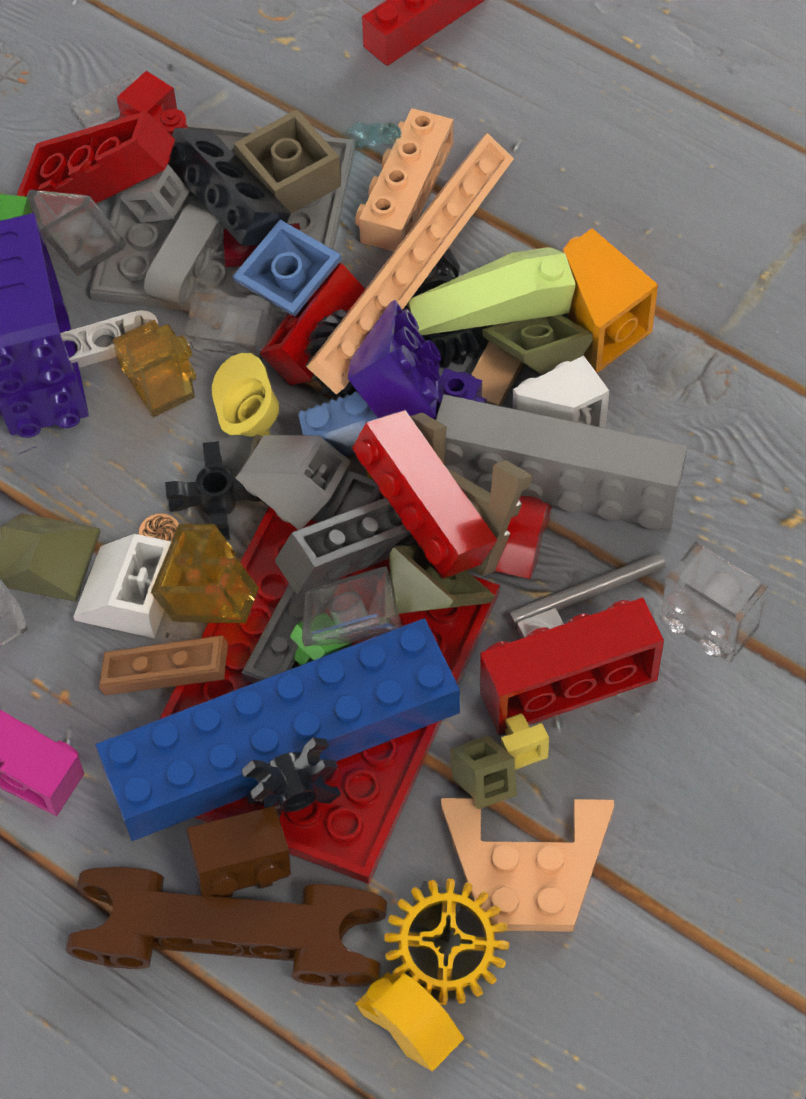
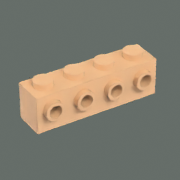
M411 108L405 122H399L395 133L394 146L392 149H386L382 160V171L379 176L372 178L368 193L369 198L366 204H360L356 213L355 225L359 226L360 243L394 252L413 228L423 212L454 144L453 119Z

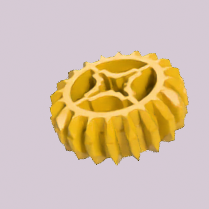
M448 878L446 881L445 893H438V886L435 880L428 882L430 893L428 897L424 898L418 887L411 889L412 897L417 903L412 907L406 900L400 899L397 906L406 913L405 918L402 919L396 915H390L388 918V923L400 928L399 934L386 933L384 935L385 942L398 943L399 946L398 950H391L386 953L387 961L401 958L403 965L393 971L394 977L399 978L403 973L409 972L412 979L424 985V989L430 994L432 989L440 991L438 1001L442 1006L447 1004L448 991H455L458 1004L465 1003L466 996L463 988L467 986L470 987L476 997L481 996L483 991L477 980L482 977L487 983L493 985L497 978L487 968L489 965L503 969L506 964L502 958L493 956L494 950L505 951L509 949V942L495 940V934L507 931V924L498 923L492 925L490 921L491 918L500 913L499 906H493L485 912L481 906L486 902L489 895L483 891L479 894L476 901L471 900L468 896L472 891L473 885L469 882H466L463 886L461 895L453 893L455 881L451 878ZM442 904L441 921L436 929L420 933L409 932L412 923L420 913L432 906ZM456 905L468 910L478 920L484 937H475V935L465 934L459 930L456 925ZM446 918H449V930L454 932L453 937L458 936L459 942H469L471 944L453 946L447 957V966H444V954L439 952L440 947L435 948L434 942L422 940H433V938L441 937L446 927ZM408 946L427 949L435 954L438 962L437 979L426 975L416 966L410 956ZM461 952H484L481 962L473 972L461 979L451 981L453 961L456 955Z

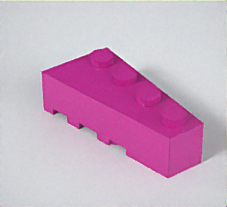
M0 709V788L58 816L85 774L78 752L69 744L51 740L32 726L17 720Z

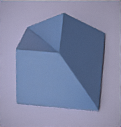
M279 220L232 277L235 282L295 317L342 260V256L286 222Z

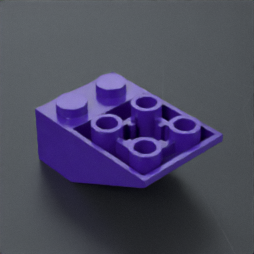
M396 300L389 303L350 359L348 380L378 419L406 410L409 416L424 413L434 418L436 417L437 399L439 398L438 380L440 379L439 362L441 361V355L435 344L431 340L425 341L419 333V326L413 314L408 309L403 311Z

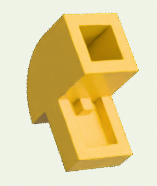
M387 972L383 977L375 981L368 991L355 1003L364 1017L390 1032L408 1058L431 1072L465 1039L435 998L405 973L399 978H395L394 975Z

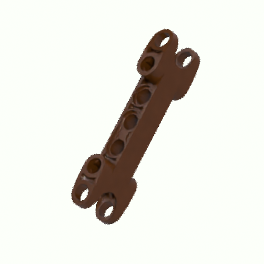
M105 867L87 869L79 874L77 890L86 896L108 903L112 906V912L103 925L95 929H85L68 935L66 952L77 959L113 968L146 969L150 967L152 950L157 949L293 961L292 978L300 983L315 986H365L379 980L380 963L360 953L350 951L342 943L343 936L350 928L385 919L388 903L383 897L375 893L346 886L312 884L303 888L301 904L162 892L164 877L155 871L147 869Z

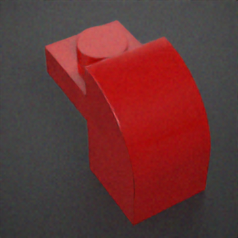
M520 496L519 500L522 506L519 514L511 517L507 527L510 535L495 571L531 579L538 563L542 536L550 521L552 506L533 496Z

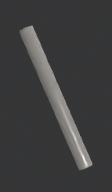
M659 552L508 612L509 620L512 626L516 628L517 622L554 608L559 611L666 568V561Z

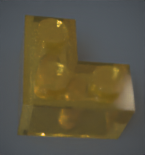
M154 319L112 339L118 364L153 418L195 398L192 381L196 380L197 377L188 358L192 357L191 348L183 335L177 337L169 324L159 327Z
M178 524L151 594L173 622L246 623L259 588L239 560L235 558V551L215 524Z

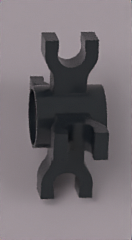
M219 441L203 443L205 468L198 473L196 482H165L170 512H176L191 506L200 505L203 512L210 516L214 542L230 540L228 514L234 510L236 502L240 500H262L250 494L236 477H233L226 467L222 466ZM213 490H222L218 493H211Z
M313 737L305 744L302 753H286L274 758L268 764L261 760L249 762L242 769L244 777H252L259 782L247 796L249 803L264 804V808L275 806L279 818L282 811H299L310 806L315 801L324 804L332 803L341 793L338 787H330L324 782L338 768L335 760L322 759L320 761L321 752L329 746L325 738Z

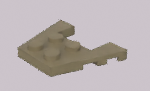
M424 413L410 416L444 464L447 426ZM507 460L493 464L491 493L447 468L498 540L483 563L471 568V570L481 576L495 572L510 535L507 527L511 517L519 514L522 506L519 498L522 491L530 487L532 475Z

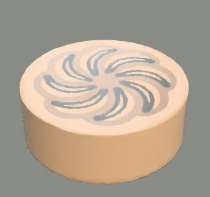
M163 513L151 515L142 522L139 528V535L174 542L176 549L181 543L182 535L179 523L171 515Z

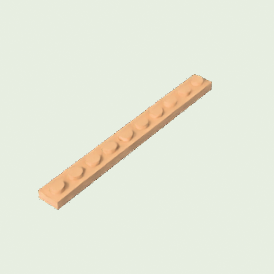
M488 133L477 142L306 366L335 394H338L349 383L350 359L389 303L396 300L403 310L514 160Z

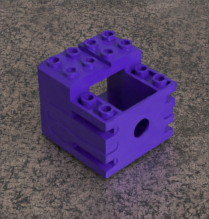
M35 213L0 221V416L3 415L10 435L18 434L23 438H31L38 435L41 428L57 425L60 428H72L79 424L81 418L89 417L78 361L71 363V360H69L70 357L76 354L75 344L73 341H63L60 334L71 330L68 310Z

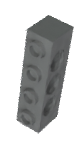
M383 498L292 532L276 557L275 563L298 595L389 559V553L393 547L419 544L410 531L405 528L401 518L387 498Z

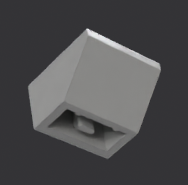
M264 435L241 468L236 479L243 484L250 494L259 497L275 510L276 514L283 521L291 523L300 530L330 500L351 461L319 435Z

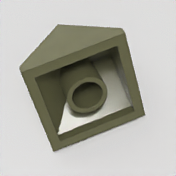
M562 315L502 323L482 329L484 338L540 375L552 371L562 362H571L582 357L593 341L591 332Z
M21 513L1 526L0 587L76 602L101 533L100 528Z
M419 545L393 547L389 553V585L394 589L396 614L491 603L495 597L467 570L442 579L433 564L427 560L424 551Z

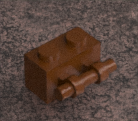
M275 806L187 828L190 853L198 879L199 893L202 897L219 895V897L228 898L233 896V891L258 885L259 889L273 886V882L291 875L289 849Z

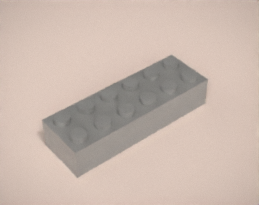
M443 395L436 421L447 426L444 465L455 473L491 493L493 464L507 460L532 475L530 487L523 490L520 496H533L539 498L544 503L559 506L561 509L569 512L582 511L599 515L606 520H623L640 524L648 529L660 528L671 531L681 490L687 452L686 445Z

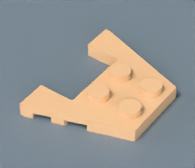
M441 798V812L444 820H446L454 850L458 855L465 875V881L473 885L470 893L471 899L476 901L479 894L485 891L489 896L481 908L486 912L491 907L497 905L501 910L497 916L490 919L492 925L506 923L507 931L573 932L609 822L613 815L614 800L574 799V842L481 841V809H477L474 806L473 798Z

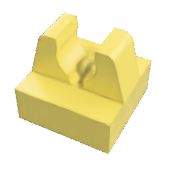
M522 713L505 719L508 729L505 730L506 736L501 738V747L514 757L515 770L548 758L549 736L542 723L529 727Z

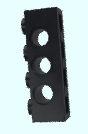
M174 129L172 137L175 139L170 154L169 166L241 245H259L279 220L288 222L291 212L212 130Z

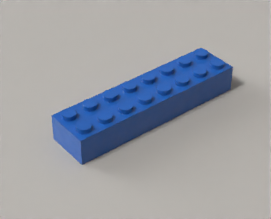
M424 618L95 745L130 839L135 841L247 797L250 791L259 784L256 779L252 777L246 778L242 773V769L252 760H261L268 764L274 758L286 753H302L305 744L314 737L325 738L329 745L321 752L320 761L322 759L339 761L459 714L460 689Z

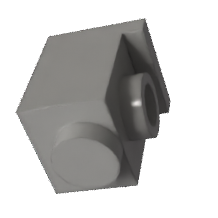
M168 164L164 171L123 190L119 197L140 222L145 223L174 219L190 190Z

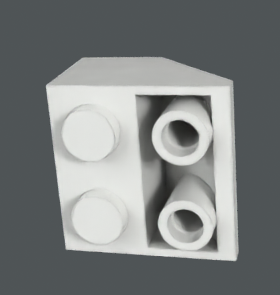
M582 356L571 362H562L552 371L537 378L526 379L520 383L518 387L513 389L512 409L606 428L609 389L585 356Z
M132 534L100 546L73 616L74 620L155 638L180 569L175 543Z

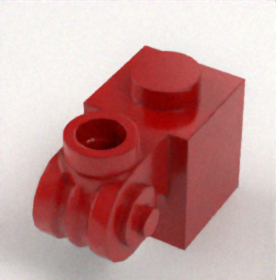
M145 71L116 97L120 113L119 119L147 111L171 136L175 128H188L185 114L177 109L174 87L148 71Z

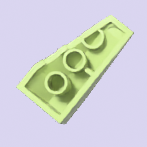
M548 247L510 253L411 298L407 305L418 323L419 333L421 335L569 314L576 284L566 254Z

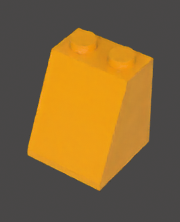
M591 228L582 236L572 238L565 245L563 253L566 254L576 284L568 317L572 322L592 333L593 341L585 351L584 356L596 373H598L652 333L658 284Z

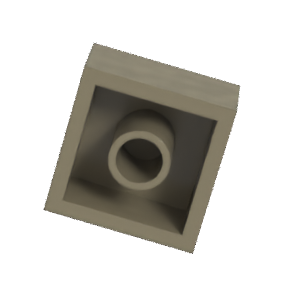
M298 109L234 143L235 155L291 214L341 187L340 159L338 154Z

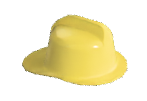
M239 353L231 356L221 364L212 383V398L222 431L229 435H243L246 437H255L256 434L261 436L271 435L270 428L278 417L280 405L271 389L264 364L260 358L252 353Z

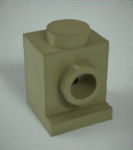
M489 735L450 748L452 779L473 797L474 806L477 809L517 796L514 757Z

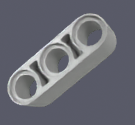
M188 204L183 209L147 271L144 281L145 294L182 306L186 304L224 238L223 229L226 228L209 210Z

